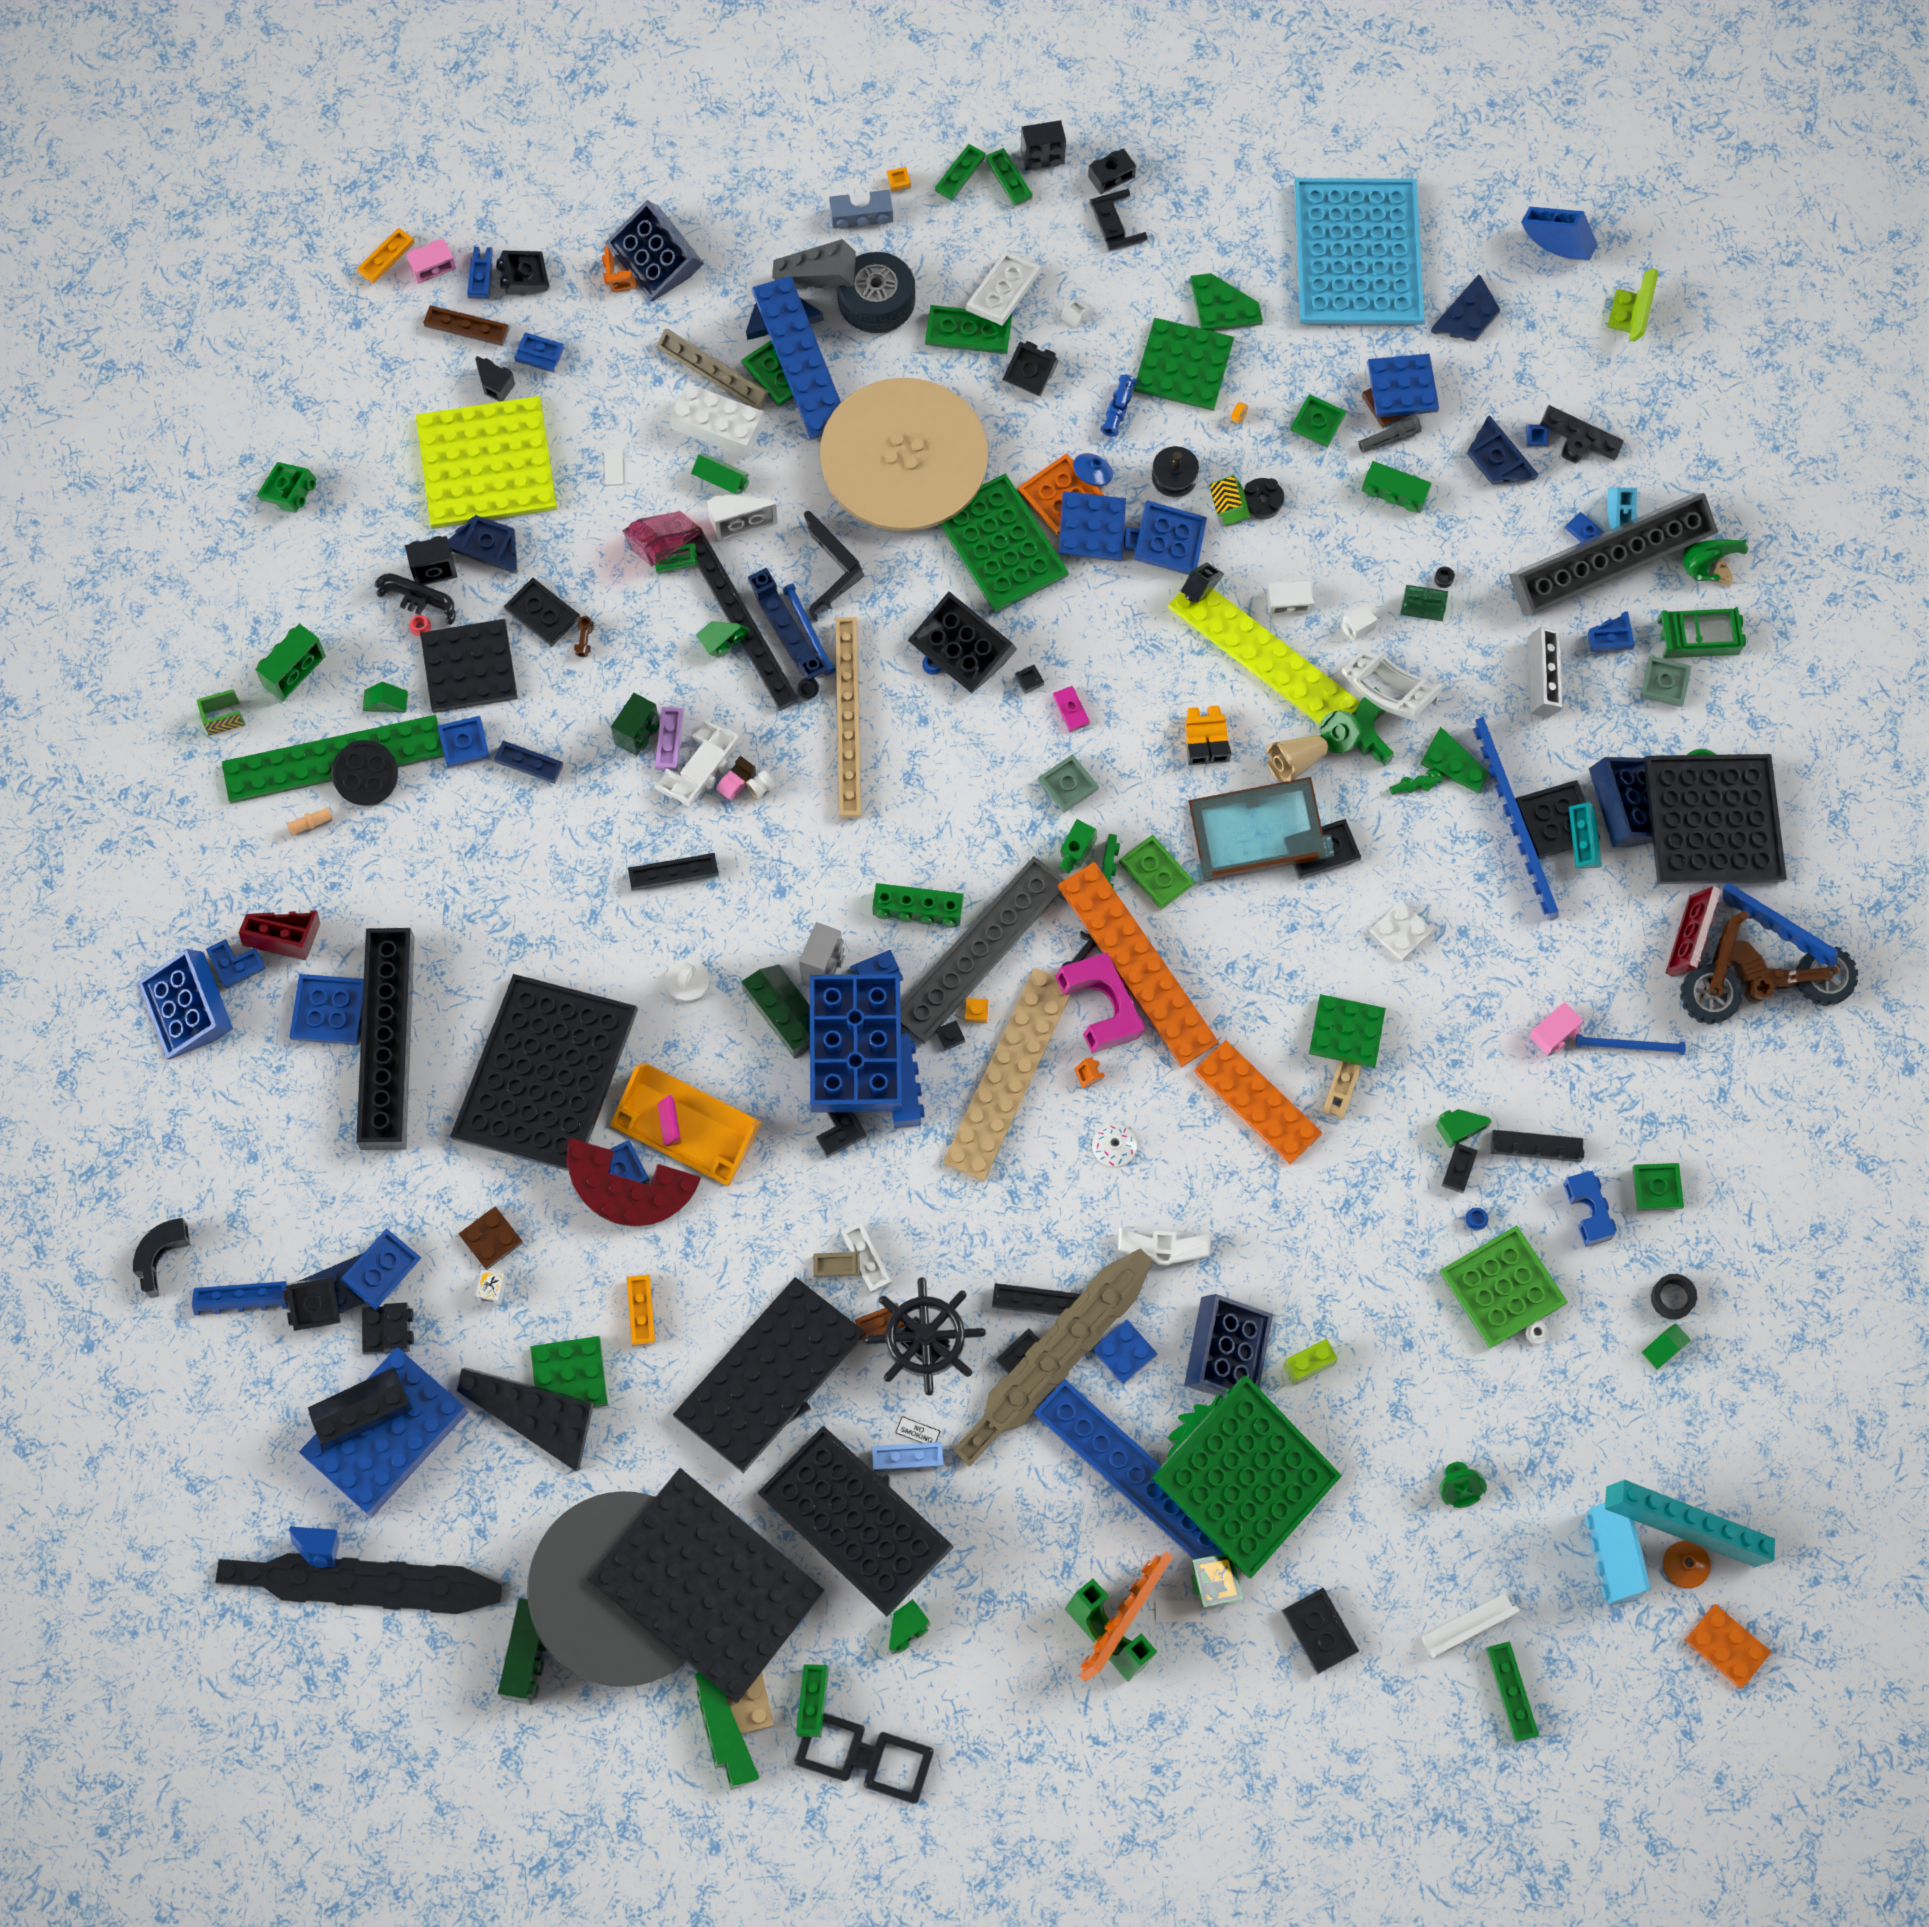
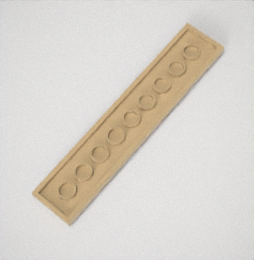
M1034 967L947 1152L943 1165L985 1182L1071 997V994H1063L1054 975Z

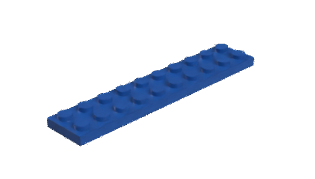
M1066 1379L1033 1413L1035 1417L1193 1560L1224 1554L1151 1478L1161 1465Z

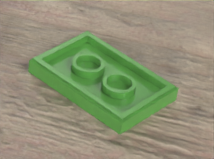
M1151 835L1119 859V864L1160 910L1164 909L1195 885V881L1154 835Z

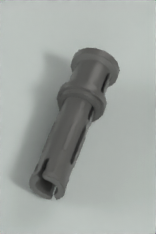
M1416 415L1411 416L1410 419L1400 423L1398 421L1393 427L1359 440V448L1361 452L1365 453L1393 440H1403L1412 433L1416 432L1418 434L1422 431L1420 421Z

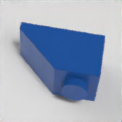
M290 1526L291 1543L310 1565L319 1568L334 1567L339 1547L337 1530Z

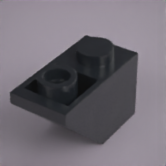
M477 356L475 361L484 394L499 402L504 401L515 385L513 373L506 367L501 368L495 365L488 358L483 359Z

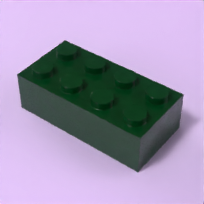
M520 1597L497 1694L506 1701L532 1705L533 1699L536 1700L539 1693V1685H537L538 1675L542 1676L545 1661H542L543 1651L547 1652L548 1650L541 1642L534 1628L528 1607V1599Z

